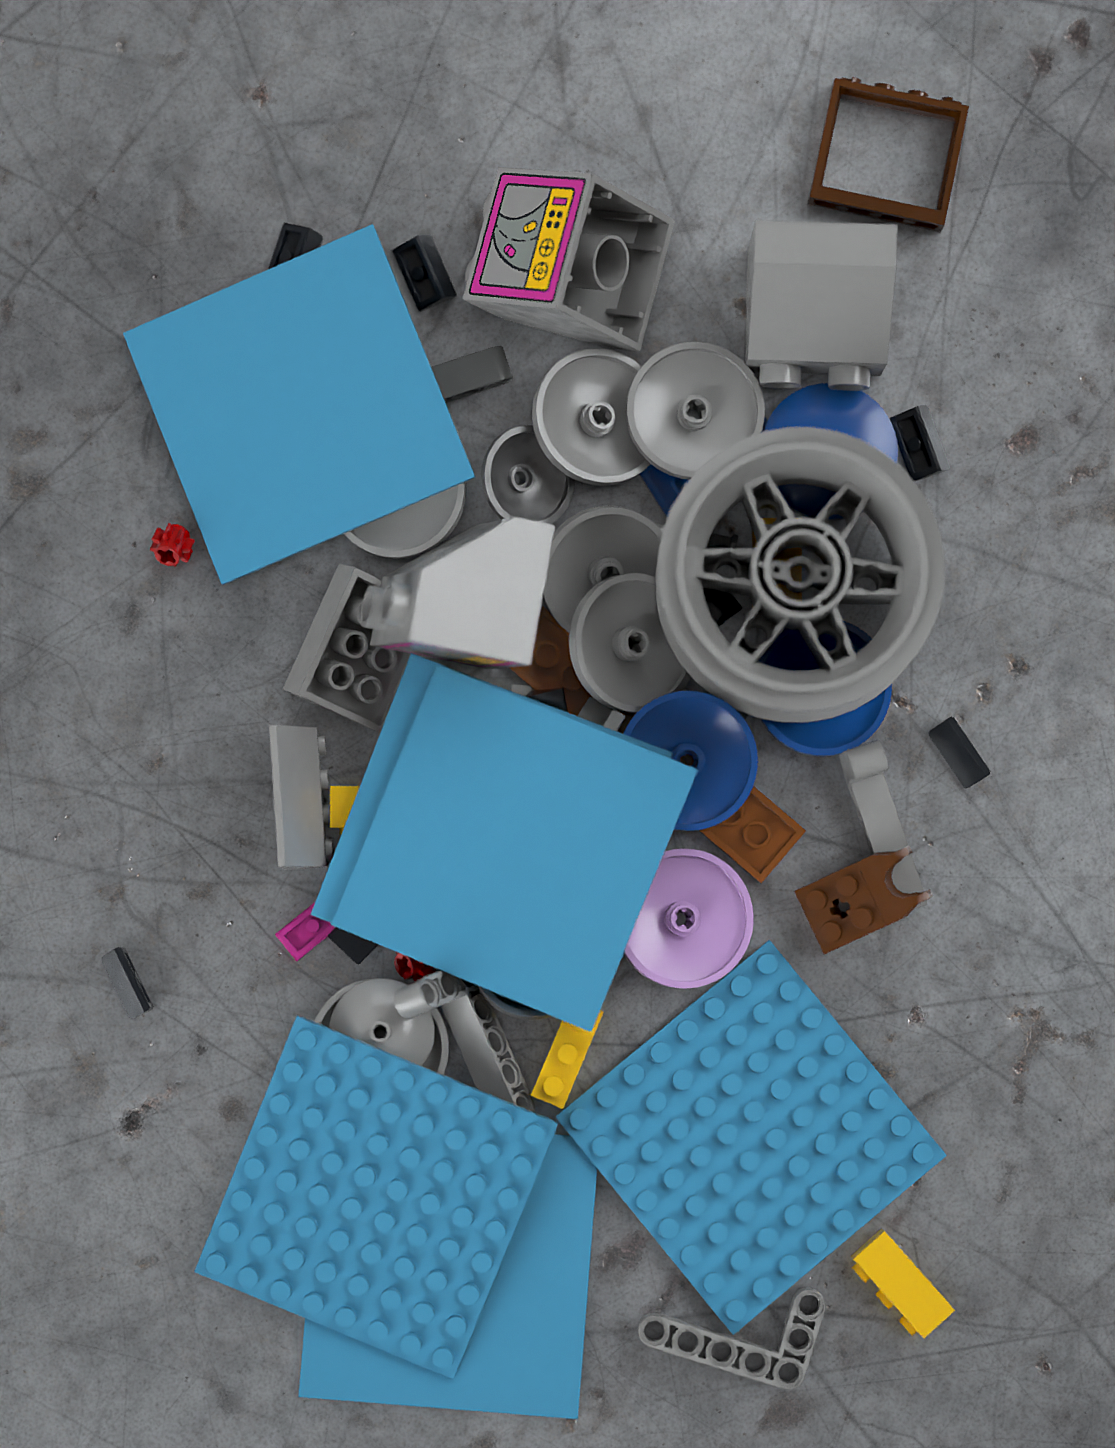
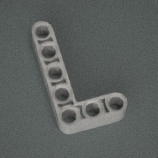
M875 740L845 750L839 755V759L871 854L898 851L907 847L908 843L884 776V772L889 770L880 741ZM909 854L895 865L892 871L893 884L903 893L924 892L912 855ZM927 900L919 903L915 909L926 906Z
M439 971L395 992V1007L399 1014L406 1019H411L440 1006L442 1007L478 1090L535 1113L534 1101L494 1009L483 996L478 985L447 972Z
M812 1287L799 1288L791 1299L776 1350L654 1312L645 1314L640 1319L638 1333L641 1341L651 1348L791 1390L801 1385L804 1380L825 1311V1302L816 1289ZM806 1295H813L818 1301L816 1309L810 1313H804L799 1309V1301ZM658 1321L664 1326L663 1333L659 1338L650 1339L644 1334V1327L648 1322ZM795 1329H803L807 1332V1341L799 1347L792 1346L789 1343V1335ZM686 1331L693 1332L697 1336L695 1346L690 1349H683L677 1344L679 1335ZM718 1342H725L731 1348L728 1357L722 1360L716 1359L711 1355L713 1345ZM753 1352H758L764 1357L763 1365L757 1370H750L745 1366L746 1357ZM785 1363H793L797 1366V1374L791 1380H783L778 1375L780 1367Z

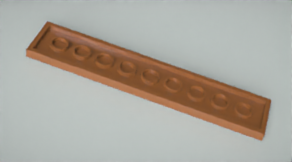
M542 606L538 619L531 665L508 668L534 690L564 688L568 713L578 716L588 698L592 696L583 687L573 668L569 650V632L562 628L549 611ZM620 712L625 716V720L617 732L623 734L636 713ZM685 754L680 758V763L691 766L693 758L689 754ZM753 786L743 805L732 816L715 826L698 830L760 884L806 832L803 827L755 786Z

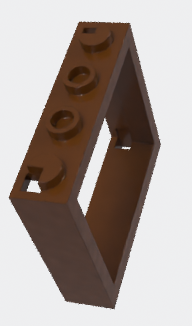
M841 77V79L835 78L831 89L807 205L941 233L946 221L969 106L962 105V102L954 101L953 97H943L942 100L929 98L926 92L919 90H909L908 93L895 91L894 86L886 83H875V86L862 84L861 80L856 77H852V79ZM840 99L953 122L935 209L822 186Z

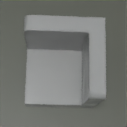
M592 697L588 698L578 714L580 718L614 731H618L625 720L623 714L615 709L612 710Z

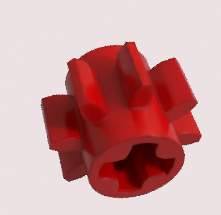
M168 523L165 531L161 528H156L152 537L153 543L150 551L154 552L156 559L161 564L176 567L179 560L186 563L189 561L193 552L191 548L195 540L190 538L188 530L183 526Z
M396 952L394 966L397 973L404 980L413 978L415 982L436 972L434 967Z

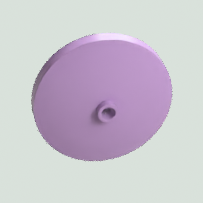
M695 849L665 851L623 953L626 959L644 977L660 985L672 988L700 987L725 976L743 957L750 943L753 931L752 902L742 879L726 862L710 853ZM679 912L683 913L686 917L684 925L680 926L675 922L677 920L676 914Z

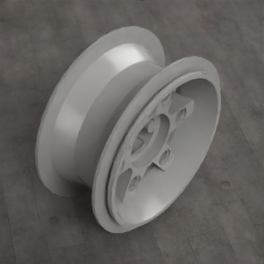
M788 427L764 431L739 440L712 457L687 482L673 504L662 532L656 567V602L659 619L668 644L688 674L709 694L724 700L737 711L759 719L782 723H808L831 719L853 711L876 698L899 677L924 645L933 629L941 607L945 584V556L941 534L932 509L919 487L903 468L880 450L846 434L814 427ZM807 484L834 491L836 495L815 519L795 518L776 486ZM742 501L758 543L756 548L705 549L712 532L729 510ZM764 508L773 510L776 514V521L772 524H764L763 519L757 515L758 511ZM862 511L876 524L883 536L890 553L892 565L851 558L845 540ZM838 514L845 519L846 527L842 530H834L828 525L827 518ZM803 548L812 551L820 557L824 565L814 564L809 558L803 556L793 557L788 562L773 561L777 554L786 549ZM722 565H730L735 569L736 577L734 579H724L717 574V569ZM794 566L804 567L808 572L809 578L802 583L795 582L791 579L789 570ZM863 577L871 578L876 584V591L868 592L859 589L858 580ZM784 584L786 588L796 593L803 592L809 587L824 590V592L817 595L813 600L796 601L786 598L776 585ZM703 588L749 596L754 607L732 644L720 632L712 619L704 599ZM890 604L886 618L877 634L855 654L839 613L838 605ZM752 628H759L764 631L766 641L760 645H754L748 641L747 632ZM784 629L798 630L820 669L788 671L761 664L758 660ZM823 634L831 635L836 641V648L832 651H826L817 642L818 637Z

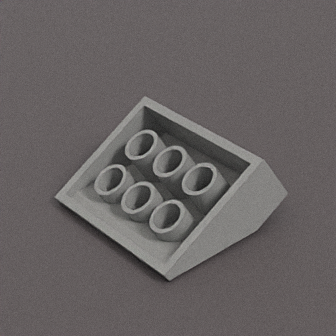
M339 564L283 690L381 733L411 654L370 646L373 629L361 625V608L368 587L371 585L380 587L382 580L355 567Z
M269 725L278 867L285 870L328 867V860L333 858L334 851L333 840L326 839L325 825H330V804H324L323 790H329L328 769L322 770L321 756H327L326 736L319 735L317 727Z

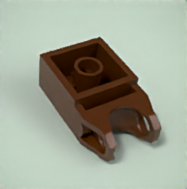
M910 846L898 851L877 852L794 891L823 954H827L905 918L919 903L933 897L930 889L924 892L909 894L901 892L893 884L892 871L895 865L905 856L913 853ZM839 900L841 903H849L850 909L846 910L847 914L840 910Z

